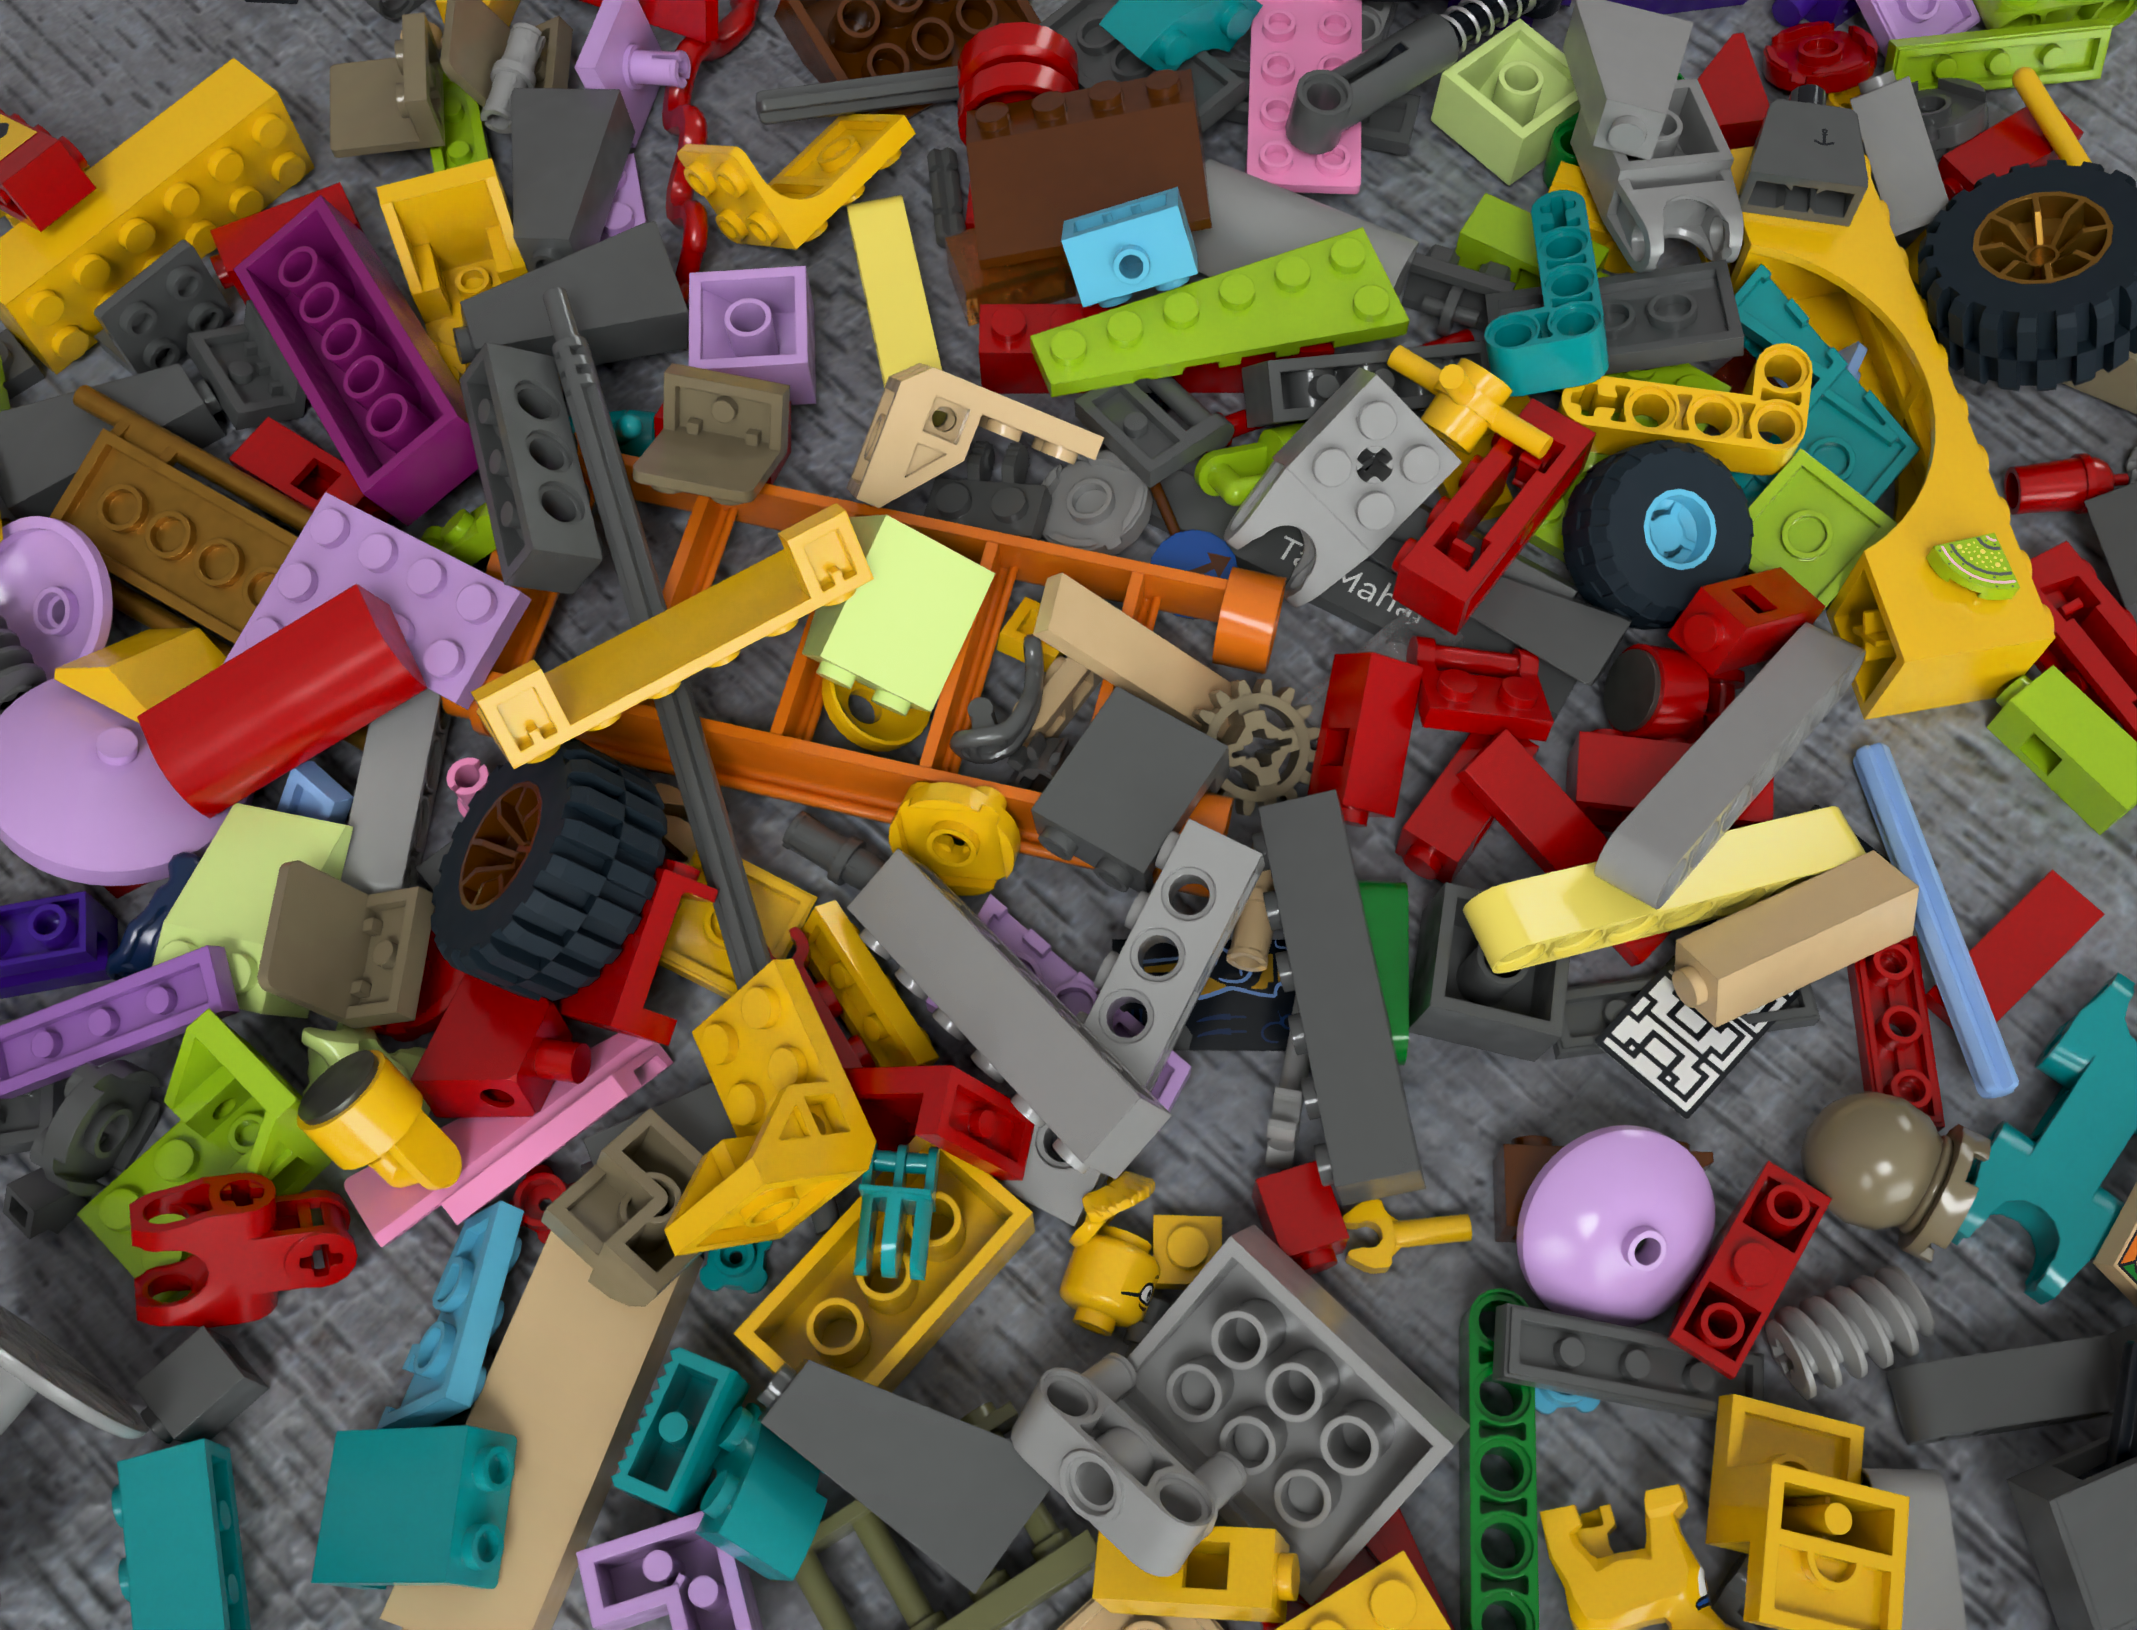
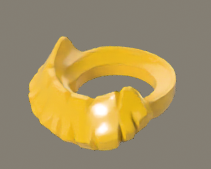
M1124 1171L1117 1179L1109 1176L1106 1186L1085 1194L1082 1198L1086 1212L1085 1222L1074 1232L1069 1243L1074 1247L1088 1243L1098 1233L1100 1228L1105 1225L1108 1226L1120 1211L1133 1207L1150 1197L1155 1190L1153 1178Z

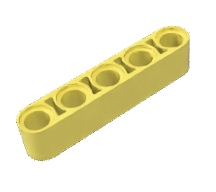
M902 195L846 205L884 388L889 376L918 363L942 370ZM935 410L932 416L933 425H941L946 418V413Z

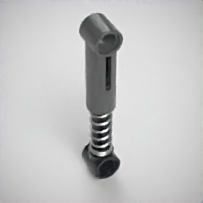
M1461 0L1457 6L1447 8L1444 14L1428 13L1332 71L1313 70L1299 79L1285 126L1286 136L1293 146L1309 154H1324L1332 151L1339 144L1342 132L1454 65L1459 53L1465 51L1467 43L1475 45L1479 42L1481 34L1484 36L1492 35L1495 26L1499 28L1506 27L1508 18L1516 20L1520 18L1521 14L1533 19H1545L1553 16L1559 10L1562 0Z

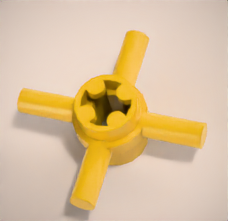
M1398 345L1390 354L1387 366L1436 395L1420 419L1437 437L1457 450L1470 455L1482 436L1489 435L1493 431L1538 459H1541L1551 447L1553 437L1503 407L1512 394V389L1480 365L1466 358H1461L1457 365L1449 364L1441 370L1402 345Z

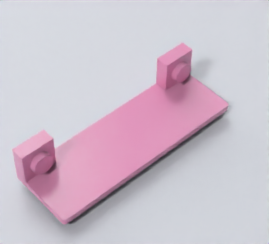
M1257 0L1263 6L1251 24L1248 136L1245 173L1296 193L1358 194L1361 186V121L1342 132L1339 144L1332 151L1324 154H1309L1293 146L1286 136L1285 126L1296 87L1303 75L1313 70L1332 71L1362 53V0Z

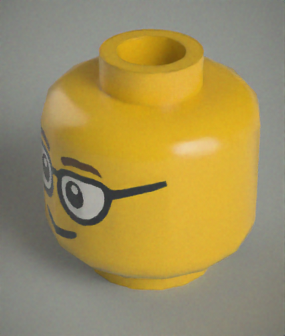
M1105 1225L1100 1228L1098 1233L1088 1243L1074 1247L1059 1286V1294L1069 1307L1076 1310L1072 1320L1076 1325L1099 1335L1112 1336L1115 1326L1127 1328L1139 1321H1143L1160 1276L1159 1264L1149 1254L1152 1246L1148 1241L1126 1230Z

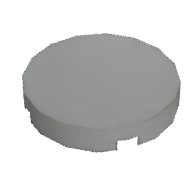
M1100 450L1096 460L1078 454L1074 465L1068 464L1063 468L1062 464H1059L1048 473L1041 485L1047 486L1052 497L1041 536L1045 542L1114 556L1139 538L1150 520L1153 504L1151 491L1111 450Z

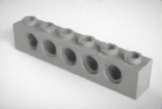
M1188 819L1181 834L1171 831L1165 839L1155 862V867L1162 870L1151 893L1142 890L1135 898L1124 924L1125 927L1131 929V932L1120 954L1111 950L1101 964L1094 981V987L1101 991L1090 1013L1087 1014L1080 1011L1076 1015L1087 1029L1150 1093L1266 866L1262 853L1191 819ZM1187 884H1200L1209 890V901L1206 907L1193 915H1184L1177 912L1173 906L1177 891ZM1158 943H1168L1175 946L1179 954L1175 968L1163 976L1150 975L1145 972L1143 967L1145 953L1150 947ZM1139 1003L1145 1006L1147 1011L1145 1028L1134 1037L1124 1038L1117 1036L1113 1029V1017L1116 1011L1124 1004ZM1034 1124L1023 1181L1004 1180L1002 1186L1015 1196L1074 1227H1080L1086 1218L1082 1198L1085 1194L1104 1187L1109 1176L1091 1167L1085 1174H1082L1067 1162L1059 1161L1054 1156L1051 1148L1054 1132L1046 1124L1043 1128Z

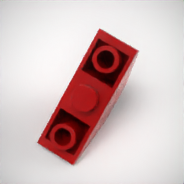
M1767 1161L1715 1236L1702 1269L1681 1298L1667 1340L1728 1379H1734L1832 1198L1772 1162Z

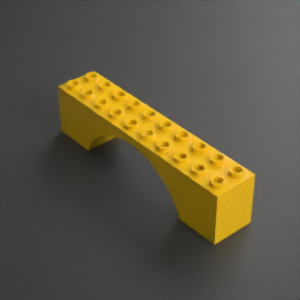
M1754 146L1730 150L1734 157L1731 172L1738 195ZM1864 154L1868 188L1849 227L1742 212L1744 234L1741 250L1736 261L1727 263L1734 295L1762 264L1772 274L1770 279L1787 299L1793 298L1810 318L1809 325L1828 346L1840 351L1859 341L1868 348L1858 370L1861 373L1860 385L1866 392L1872 391L1920 448L1917 455L1894 481L1895 507L1893 520L1898 524L1884 538L1864 550L1826 612L1834 635L1866 650L1864 661L1852 682V687L1863 718L1867 720L1997 698L2009 685L2028 672L2056 637L2054 635L2052 613L2040 600L2032 580L2030 558L2018 545L2010 525L2009 506L2006 500L1997 493L1989 473L1988 454L1985 448L1977 443L1968 420L1967 402L1962 394L1957 393L1948 371L1947 352L1944 346L1936 341L1928 321L1926 300L1922 299L1921 295L1916 291L1909 273L1907 253L1903 247L1897 244L1890 226L1888 206L1884 200L1879 199L1871 179L1870 161ZM1696 246L1701 263L1712 262ZM1995 533L2020 589L2012 599L1986 600L1977 596L1979 592L1965 588L1952 579L1946 582L1940 578L1930 566L1926 557L1933 546Z

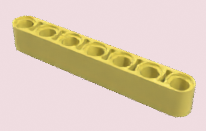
M1831 806L1728 830L1666 903L1657 910L1596 877L1594 870L1597 862H1592L1491 887L1473 897L1465 904L1462 911L1493 973L1501 974L1730 916L1866 854L1840 808Z

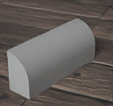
M1212 159L1205 163L1212 228L1191 232L1198 254V272L1212 277L1363 227L1398 298H1400L1419 245L1418 241Z

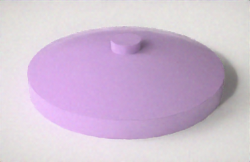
M54 678L30 689L16 699L0 715V839L13 853L25 862L53 876L73 882L101 886H128L168 878V864L173 855L189 852L202 858L232 808L230 806L212 818L199 813L179 795L167 780L154 759L138 722L54 680ZM254 793L237 803L251 806Z

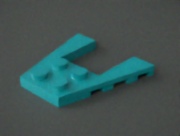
M1760 264L1735 294L1743 334L1764 349L1781 343L1798 346L1807 353L1812 362V383L1815 385L1810 392L1807 427L1794 455L1802 448L1875 505L1917 455L1920 448L1872 391L1866 392L1846 368L1848 363L1834 347L1830 349L1809 325L1810 318L1793 298L1787 299L1770 279L1772 275L1770 271ZM1775 434L1767 441L1773 444H1783L1781 439ZM1730 471L1738 485H1741L1748 501V508L1778 475L1776 473L1761 476Z

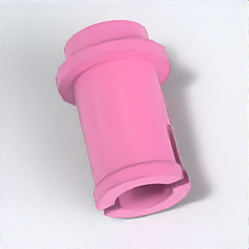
M467 757L459 759L452 764L446 777L449 788L458 797V809L464 818L470 809L468 804L475 793L482 791L488 783V768L485 764L481 766V762L477 758Z

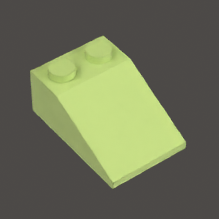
M235 803L165 918L153 966L207 945L225 947L239 1009L265 1015L308 1018L309 1009L264 991L258 983V970L278 873L282 864L299 860L341 881L353 826Z

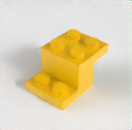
M1737 1394L1719 1396L1705 1544L1749 1554L1744 1622L1778 1630H1902L1910 1497L1861 1485L1865 1427Z

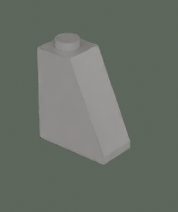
M1576 0L1563 51L1593 146L1651 161L1667 115L1694 22L1607 0Z
M1891 70L1858 83L1861 95L1851 98L1850 102L1853 111L1858 114L1862 141L1870 161L1880 199L1884 200L1888 206L1890 226L1894 236H1898L1930 224L1940 210L1946 211V204L1949 200L1910 77L1906 76L1896 80L1894 71Z

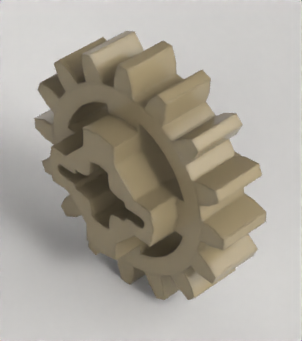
M1257 679L1252 693L1246 680L1231 681L1232 697H1229L1221 690H1213L1209 693V697L1214 709L1212 711L1194 709L1192 713L1193 717L1202 724L1200 731L1214 739H1217L1219 729L1228 717L1230 726L1220 742L1228 746L1229 768H1234L1241 773L1243 783L1248 784L1249 790L1240 788L1226 778L1216 794L1236 799V813L1244 816H1251L1256 802L1258 807L1277 803L1276 798L1278 797L1282 801L1298 798L1294 786L1297 783L1310 784L1311 773L1306 771L1308 762H1314L1316 750L1310 749V741L1318 738L1320 728L1306 727L1304 720L1313 711L1310 704H1300L1292 707L1290 704L1294 698L1295 690L1291 687H1281L1272 695L1273 687L1270 679ZM1259 705L1274 711L1284 721L1286 726L1279 728L1268 722L1265 710H1260ZM1253 737L1275 740L1273 743L1264 745L1263 749L1257 750L1254 757L1232 754L1233 752L1244 750V746L1253 742ZM1291 752L1288 765L1280 775L1279 768L1287 754Z

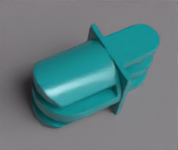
M876 1142L869 1170L863 1174L862 1184H859L862 1204L853 1275H870L878 1211L885 1212L881 1244V1276L898 1278L902 1263L907 1215H915L910 1253V1279L925 1281L932 1212H936L935 1200L940 1161L939 1147H930L928 1154L909 1152V1145L903 1144L898 1145L897 1151L878 1150V1143ZM876 1172H894L893 1186L875 1185ZM907 1174L926 1175L924 1189L906 1188Z

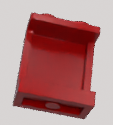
M664 858L663 865L656 868L654 880L657 881L653 896L651 900H646L639 915L643 918L634 934H628L622 943V952L612 964H605L600 969V977L591 985L578 988V993L568 998L553 1001L559 1013L604 1030L669 1046L677 1019L643 1007L680 899L715 903L719 890L697 882L700 870Z
M953 1065L843 1068L878 1143V1150L897 1151L899 1144L908 1145L915 1136H918L999 1180L1023 1181L1034 1124L1015 1108L1011 1099Z

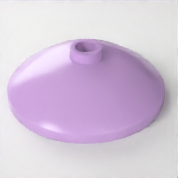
M29 516L12 521L2 527L3 540L0 542V615L6 620L8 629L17 634L21 646L32 654L34 663L45 671L48 681L54 678L55 668L106 647L113 620V592L104 560L97 547L83 531L60 519Z
M1633 1125L1610 1126L1576 1138L1560 1149L1543 1166L1533 1180L1523 1201L1518 1219L1516 1243L1520 1267L1527 1284L1535 1296L1551 1312L1631 1328L1659 1316L1687 1292L1709 1255L1715 1230V1202L1709 1180L1699 1162L1686 1148L1670 1137L1650 1128ZM1645 1239L1643 1246L1635 1253L1637 1244Z

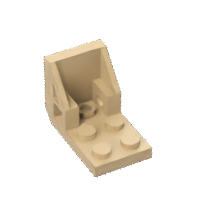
M918 363L888 377L846 488L857 500L881 508L963 462L977 426L1018 443L1023 431L1035 436L1031 445L1032 448L1073 465L1078 454L1096 460L1104 437L935 367ZM935 410L946 413L944 422L939 426H934L932 422Z

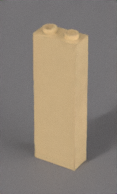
M552 1231L550 1232L486 1376L484 1387L475 1401L465 1424L514 1435L517 1439L514 1461L515 1469L511 1483L504 1535V1550L501 1557L498 1584L494 1589H477L451 1585L394 1586L380 1619L402 1627L401 1630H552L578 1567L576 1552L584 1550L613 1482L611 1476L615 1475L618 1470V1462L623 1458L624 1448L627 1447L630 1441L631 1434L635 1429L637 1420L642 1412L704 1261L700 1255L645 1307L627 1306L609 1298L589 1283L588 1280L593 1268Z

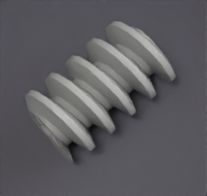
M1887 1265L1877 1270L1874 1277L1863 1275L1850 1282L1849 1288L1838 1285L1826 1291L1824 1298L1814 1295L1800 1302L1799 1309L1792 1306L1781 1308L1775 1312L1774 1319L1766 1320L1765 1331L1770 1349L1779 1369L1799 1395L1805 1400H1809L1817 1396V1387L1813 1374H1817L1822 1382L1833 1390L1842 1386L1840 1363H1842L1851 1376L1860 1379L1868 1375L1865 1353L1882 1369L1893 1365L1894 1355L1890 1343L1902 1356L1908 1359L1919 1354L1916 1332L1929 1338L1934 1334L1935 1323L1922 1293L1912 1279L1899 1267Z

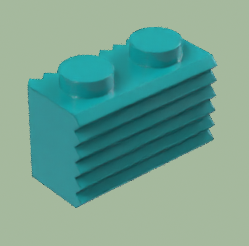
M678 1347L670 1351L673 1361L663 1364L666 1375L657 1378L660 1388L650 1392L653 1402L644 1406L647 1416L637 1420L640 1430L631 1434L634 1444L624 1448L627 1458L618 1462L621 1472L611 1476L616 1488L632 1498L681 1518L693 1514L713 1470L711 1466L722 1449L716 1444L719 1432L732 1412L739 1406H742L751 1385L738 1374L739 1372Z

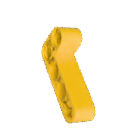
M1781 343L1767 347L1759 355L1746 382L1743 394L1603 376L1597 381L1586 385L1565 388L1557 412L1596 433L1590 452L1613 455L1631 446L1656 440H1673L1679 443H1691L1703 448L1705 452L1719 459L1731 472L1761 476L1773 475L1780 472L1791 460L1804 437L1807 427L1813 374L1812 362L1807 353L1798 346ZM1766 377L1780 378L1788 385V388L1774 386ZM1581 411H1589L1588 416L1582 415ZM1614 412L1620 413L1618 421L1612 420ZM1637 415L1652 417L1659 426H1643L1634 417ZM1706 423L1713 425L1721 435L1711 436L1705 434L1698 429L1696 424ZM1759 432L1774 433L1781 439L1783 444L1769 443L1761 437Z

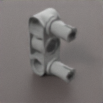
M1107 1354L1081 1374L1068 1368L1055 1367L1047 1370L1039 1379L1012 1427L1011 1440L1015 1450L1065 1498L1077 1514L1088 1520L1133 1564L1144 1572L1158 1577H1169L1178 1573L1193 1548L1212 1532L1218 1517V1511L1236 1497L1245 1486L1247 1474L1244 1466L1232 1454L1219 1451L1194 1472L1191 1473L1156 1441L1145 1427L1134 1421L1116 1405L1117 1402L1131 1393L1130 1389L1135 1386L1137 1380L1133 1365L1120 1354Z

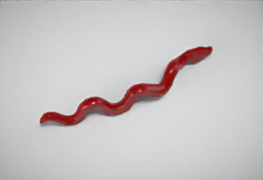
M730 0L732 11L718 22L717 40L703 43L685 37L676 48L675 52L683 50L687 53L691 65V73L689 79H686V87L665 86L663 126L671 135L679 137L677 152L686 144L707 145L708 125L699 108L691 105L697 72L703 61L711 62L724 57L751 32L755 26L759 0ZM676 153L666 193V215L675 227L684 229L682 248L675 275L687 306L689 305V273L700 272L703 255L708 244V215L706 208L699 201L693 200L694 189L685 179L683 173L685 167Z

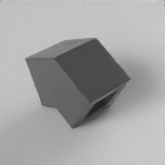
M41 1167L7 1184L3 1213L28 1239H31L48 1229L59 1234L90 1201L85 1196L74 1195L48 1181Z

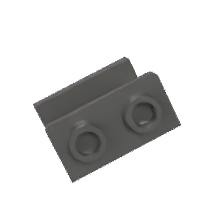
M1116 686L1031 809L1036 831L1039 835V842L1048 851L1061 859L1069 861L1075 856L1095 867L1093 871L1096 876L1105 884L1118 891L1127 892L1130 887L1139 893L1142 890L1149 893L1154 886L1153 871L1155 869V862L1171 831L1179 833L1207 789L1217 793L1230 774L1228 746Z

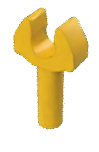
M1375 1199L1359 1203L1343 1216L1346 1229L1368 1227L1378 1234L1379 1244L1376 1247L1352 1249L1345 1258L1347 1264L1369 1274L1388 1272L1392 1264V1257L1401 1248L1472 1241V1226L1468 1214L1398 1221L1387 1213L1381 1200Z

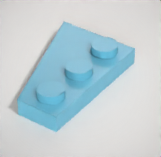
M500 1200L465 1221L432 1298L434 1308L441 1311L437 1321L426 1331L420 1343L412 1344L402 1368L414 1373V1376L400 1408L395 1409L386 1406L376 1429L430 1427L470 1408L477 1400L486 1380L487 1372L482 1364L489 1338L496 1332L504 1314V1302L500 1298L505 1279L515 1265L521 1251L522 1241L517 1235L524 1210Z

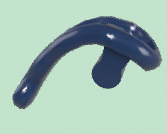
M189 852L173 855L168 864V882L157 888L144 911L128 923L119 947L109 955L105 971L111 979L117 981L153 966L163 922L200 862L201 858Z

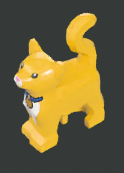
M1680 1484L1645 1490L1646 1543L1645 1548L1614 1553L1611 1549L1609 1536L1617 1528V1523L1610 1504L1582 1513L1581 1516L1575 1505L1540 1511L1549 1559L1565 1588L1567 1606L1574 1630H1639L1647 1626L1663 1623L1669 1626V1630H1738L1726 1624L1712 1609L1705 1571L1681 1531L1679 1520L1684 1516L1689 1507L1685 1489Z

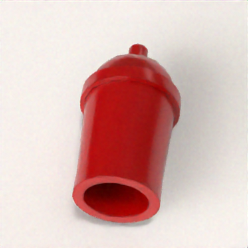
M2087 453L2072 455L2071 458L2009 467L2004 479V497L2012 515L2048 512L2086 514L2088 511L2084 501L2113 491L2114 486L2128 485L2129 476L2127 473L2114 474L2111 467L2104 460L2090 456Z

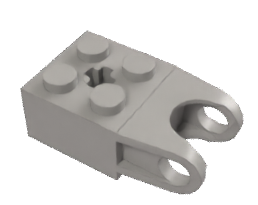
M1697 78L1676 81L1667 115L1651 161L1593 146L1580 108L1570 144L1603 224L1634 271L1644 273L1657 270L1659 257L1664 253V239L1678 238L1691 242L1711 261L1725 259L1727 263L1736 261L1742 246L1744 221L1731 172L1734 157Z
M1359 367L1272 457L1274 461L1230 520L1223 536L1224 541L1229 546L1238 550L1252 540L1264 536L1273 528L1279 526L1298 527L1304 541L1303 554L1295 566L1290 580L1286 584L1283 596L1292 607L1302 606L1321 595L1373 554L1462 461L1377 374ZM1367 449L1375 453V460L1372 466L1367 471L1361 470L1357 473V470L1363 466L1357 460L1361 452Z

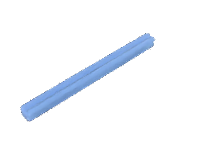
M1876 743L1871 746L1864 745L1856 750L1853 765L1891 864L1919 886L1914 926L1976 1090L1984 1099L2009 1095L2018 1086L2019 1079L1890 748L1884 743Z

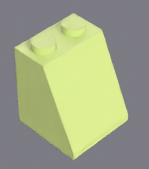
M888 515L849 517L874 579L856 588V592L848 600L833 606H822L815 610L802 654L819 662L816 673L835 684L851 689L854 682L857 681L875 690L871 701L889 711L902 716H906L910 708L932 712L996 573Z

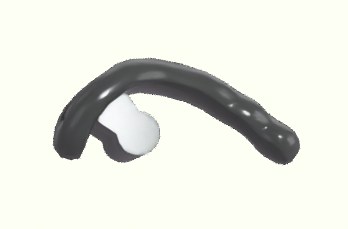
M1028 634L1024 637V689L1016 708L1007 720L998 724L993 705L987 698L978 697L969 703L967 710L972 729L956 731L949 743L950 748L957 756L975 764H993L1012 756L1021 748L1035 724L1041 707L1044 684V659L1041 639L1033 634Z

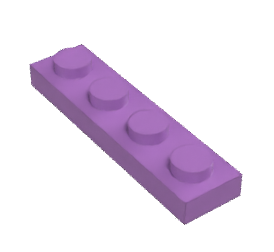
M211 945L201 947L1 1025L0 1099H12L68 1078L79 1066L85 1063L99 1066L183 1034L186 1028L208 1008L221 1019L240 1012L225 947Z

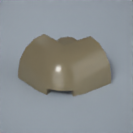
M649 1108L601 1150L597 1163L546 1207L541 1222L593 1268L588 1280L589 1283L609 1298L627 1306L645 1307L703 1253L698 1252L674 1256L664 1231L703 1155Z

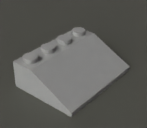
M1255 1224L1231 1235L1128 1356L1127 1359L1133 1365L1137 1375L1136 1384L1130 1389L1131 1393L1116 1403L1134 1421L1145 1427L1156 1441L1191 1473L1219 1451L1232 1454L1242 1463L1247 1474L1245 1486L1236 1497L1218 1511V1514L1231 1527L1276 1529L1290 1545L1289 1553H1297L1300 1565L1299 1594L1311 1606L1470 1427L1461 1416Z

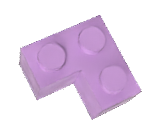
M702 1511L576 1552L591 1624L594 1629L624 1630L669 1615L672 1630H763L748 1566L695 1533L705 1514Z

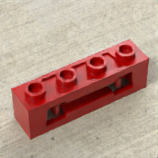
M1534 398L1529 401L1518 417L1553 437V442L1548 452L1541 459H1538L1495 432L1491 441L1492 449L1485 458L1478 454L1472 458L1459 480L1458 487L1460 489L1452 499L1444 495L1436 503L1425 525V528H1427L1426 532L1418 541L1412 537L1409 538L1401 547L1393 562L1392 570L1398 574L1392 599L1454 636L1458 634L1582 473L1596 436L1595 432ZM1517 466L1512 484L1522 490L1483 538L1479 558L1469 570L1476 548L1467 544L1465 540L1502 495L1508 474Z
M2065 541L2030 559L2032 580L2042 604H2045L2052 613L2054 635L2056 637L2034 664L2041 673H2044L2054 665L2115 722L2119 720L2124 726L2123 730L2137 742L2136 621L2130 611L2121 606L2097 578L2092 565L2085 559H2082L2069 542Z

